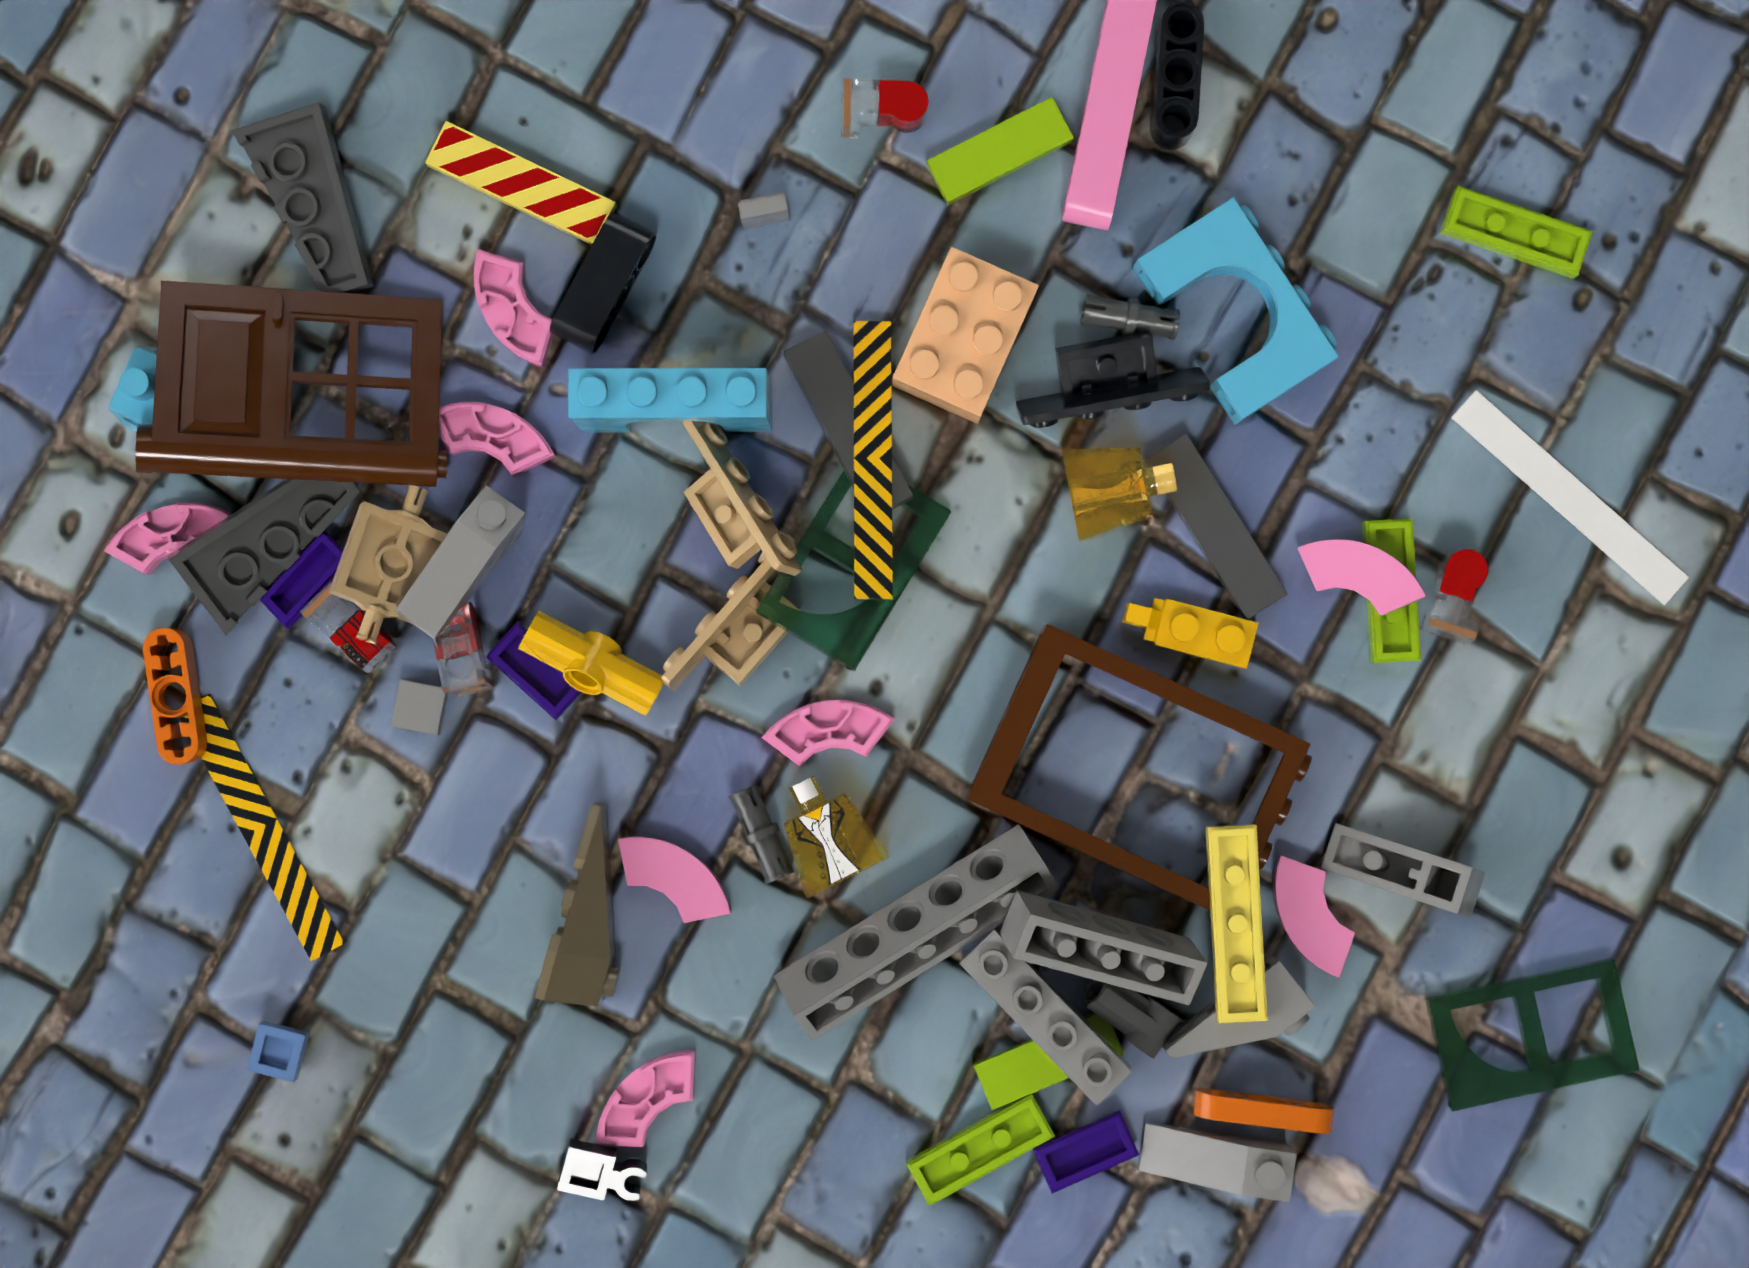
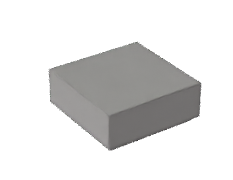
M782 192L740 200L738 203L744 229L790 220L785 193L782 194Z
M399 679L390 726L440 735L449 688Z

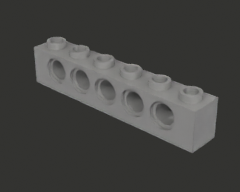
M1018 824L1007 832L998 835L965 858L956 861L952 866L928 881L916 886L886 907L877 910L844 933L835 936L831 941L802 959L793 962L789 967L774 975V978L793 1017L810 1039L814 1041L1004 923L1017 890L1046 897L1059 889L1031 841Z

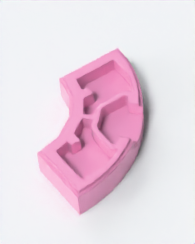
M477 249L474 264V288L479 308L494 335L511 352L533 365L544 368L554 335L550 332L553 319L539 313L530 303L524 286L525 264Z
M458 402L439 406V435L450 455L467 451L488 453L500 460L513 477L557 457L543 435L525 419L513 412L481 402Z
M188 502L164 506L150 512L147 511L131 520L119 530L104 551L140 572L151 575L159 564L168 558V555L233 513L211 505Z
M1333 539L1317 541L1298 547V551L1317 592L1333 588L1356 591L1371 601L1380 616L1427 597L1414 575L1402 563L1374 546L1357 541Z
M827 700L808 704L788 713L769 728L762 738L798 766H801L813 754L829 748L851 749L867 757L895 719L887 713L864 703L849 700Z
M632 836L618 839L627 886H647L664 893L677 906L683 923L731 914L728 898L718 878L703 861L691 852L675 843L659 838Z
M1278 855L1273 873V899L1276 913L1279 916L1283 929L1293 946L1308 961L1323 971L1340 978L1355 932L1339 924L1327 907L1323 891L1326 871Z
M682 1050L658 1056L631 1072L609 1098L599 1120L595 1144L602 1146L643 1147L648 1128L658 1113L675 1103L693 1101L696 1050Z

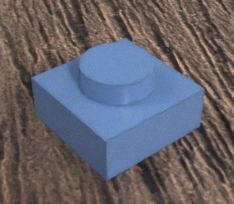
M267 1021L259 1023L247 1070L290 1082L296 1081L299 1077L310 1032Z

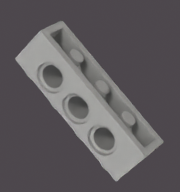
M1019 890L1015 893L1000 930V935L1014 959L1189 1006L1208 964L1188 937Z
M997 927L959 963L1096 1106L1132 1073L1131 1065L1032 963L1012 957Z

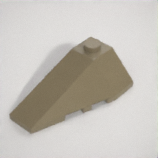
M596 802L591 804L575 857L574 870L578 871L576 880L571 879L561 903V917L566 918L564 927L559 926L556 934H552L535 994V998L539 1000L598 1007L604 1001L605 995L613 997L617 987L620 968L613 967L616 957L607 804Z

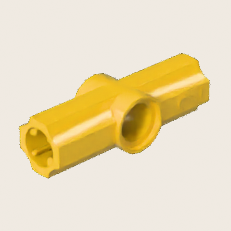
M540 610L535 615L518 647L519 650L563 672L565 681L576 690L589 695L603 693L645 716L664 684L661 674L623 655L620 646L607 635L594 631L583 634Z

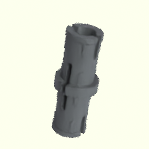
M1086 294L1083 301L1082 311L1085 313L1081 315V325L1089 324L1121 330L1122 335L1149 331L1154 336L1166 337L1171 340L1176 338L1179 323L1175 321L1180 319L1179 309L1172 310L1139 304V299L1130 297L1125 302Z
M757 784L728 796L746 834L742 839L746 846H751L765 878V883H771L793 873L794 870L786 857L777 832L780 831L777 822L772 823L758 791Z

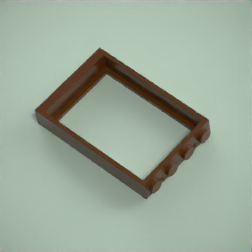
M1049 624L1044 625L965 798L1210 910L1209 888L1002 794L1064 655L1067 654L1284 753L1252 823L1257 825L1260 870L1266 864L1273 844L1268 842L1274 825L1281 826L1290 811L1292 800L1287 798L1291 787L1295 780L1301 782L1309 769L1312 756L1308 755L1307 752L1311 744Z

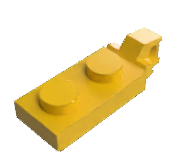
M1157 598L1153 599L1151 608L1133 603L1126 604L1122 623L1145 628L1143 640L1153 642L1152 645L1241 669H1247L1259 624L1258 622L1182 602Z

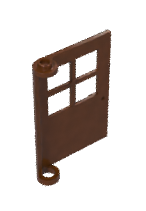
M161 280L152 424H138L135 448L136 472L417 485L436 488L437 478L446 479L447 450H438L442 300ZM295 320L349 324L347 375L293 371ZM359 324L412 328L411 379L357 375ZM292 383L347 386L345 438L290 435ZM357 387L410 390L409 442L355 439Z

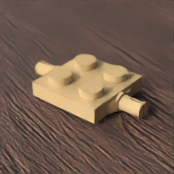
M409 485L401 510H386L366 501L359 505L329 590L330 594L352 601L362 610L366 611L359 632L356 635V638L376 644L384 618H397L410 623L396 613V608L447 535L445 532L432 528L419 517L426 495H428V491L424 488L419 490V486Z

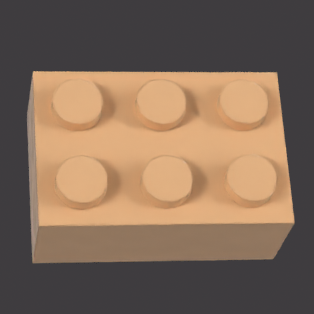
M951 247L892 377V386L978 424L1039 285Z

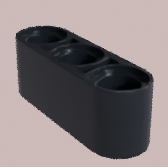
M1185 1L1176 2L1166 9L1155 36L1150 134L1154 143L1166 150H1176L1183 147L1193 134L1199 119L1204 18L1198 7ZM1172 22L1184 23L1188 26L1191 35L1187 38L1176 37L1170 32L1168 25ZM1172 68L1182 70L1188 77V83L1184 85L1171 83L1167 79L1165 71ZM1172 114L1180 117L1185 124V130L1176 133L1169 131L1164 126L1162 118Z
M613 211L610 213L553 317L550 332L590 354H595L606 338L654 247L657 233Z

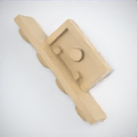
M683 420L682 424L710 467V470L683 493L728 566L738 569L762 550L774 570L796 576L802 571L800 564L795 558V555L798 553L797 548L785 533L778 531L771 520L774 516L773 510L763 497L752 490L747 482L751 477L746 467L728 452L725 447L728 440L724 432L715 423Z
M788 534L787 536L797 548L796 540ZM763 552L758 558V563L761 565L749 578L743 575L729 589L726 595L729 601L717 614L711 611L701 620L694 632L698 635L686 650L682 647L675 650L663 665V669L666 672L661 679L673 692L704 657L741 687L803 617L802 611L769 585L778 575L779 571L772 568Z

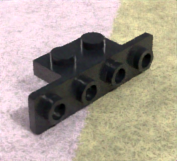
M1149 331L1055 348L1061 393L1016 401V409L1022 425L1044 428L1056 424L1058 419L1073 416L1081 419H1092L1102 416L1105 410L1121 407L1127 410H1140L1149 407L1153 401L1169 398L1173 401L1192 400L1198 396V393L1210 390V381L1200 367L1157 374L1152 335Z

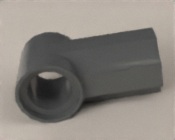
M1092 979L1084 989L1085 993L1081 1003L1120 1030L1119 1034L1153 1059L1182 1020L1148 994L1142 996L1137 991Z

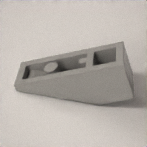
M486 485L455 522L396 608V613L435 640L522 535L525 512Z
M1335 823L1321 869L1468 918L1472 916L1485 876V872L1337 823Z
M1270 956L1264 961L1268 1021L1218 1023L1216 1021L1214 1000L1173 1032L1162 1048L1172 1059L1274 1038L1283 1032L1290 1035L1298 1031L1309 1021L1310 1017L1307 1013L1316 1006L1278 959Z
M1145 1121L1138 1170L1238 1195L1290 1202L1297 1154L1286 1142Z

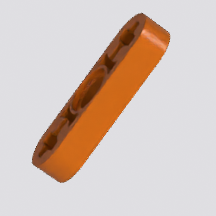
M158 628L150 632L143 643V656L157 750L162 759L170 764H191L198 761L204 755L207 748V736L194 647L191 638L183 630L177 628ZM167 640L177 644V652L171 653L170 659L168 656L160 655L159 647L166 645ZM182 669V675L162 676L161 670ZM174 682L181 684L186 691V701L177 710L168 707L164 700L166 688ZM189 717V722L169 724L168 718ZM180 735L182 737H190L191 746L184 748V751L182 749H174L173 740L179 739Z
M1198 1088L1195 1091L1193 1114L1216 1121L1330 1134L1332 1133L1335 1108L1311 1101Z

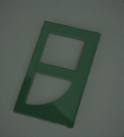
M844 471L796 546L798 553L795 555V558L801 567L813 549L854 574V548L824 531L852 487ZM908 485L913 498L911 501L900 506L917 515L920 519L893 562V599H867L852 609L833 614L807 613L788 607L780 602L795 576L780 572L757 608L756 613L843 665L847 670L855 671L949 518L951 511Z
M1607 958L1425 998L1448 1099V1107L1452 1112L1639 1071V1062L1615 959ZM1596 979L1612 1051L1550 1064L1534 992ZM1512 997L1528 1069H1502L1479 1058L1460 1036L1450 1010Z

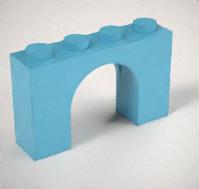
M1233 197L1137 259L1132 270L1157 307H1160L1200 280L1216 275L1238 277L1251 284L1261 294L1267 305L1270 319L1269 332L1264 345L1255 355L1234 367L1210 385L1211 390L1234 425H1237L1328 366L1339 356L1334 350L1337 348V342L1331 331L1324 324L1318 326L1308 311L1311 308V303L1306 293L1299 285L1295 284L1292 286L1282 270L1285 269V264L1279 252L1272 245L1266 246L1256 232L1259 229V225L1255 216L1246 205L1240 207Z
M766 368L568 369V418L584 433H631V423L654 420H687L715 423L721 425L724 432H772V384Z

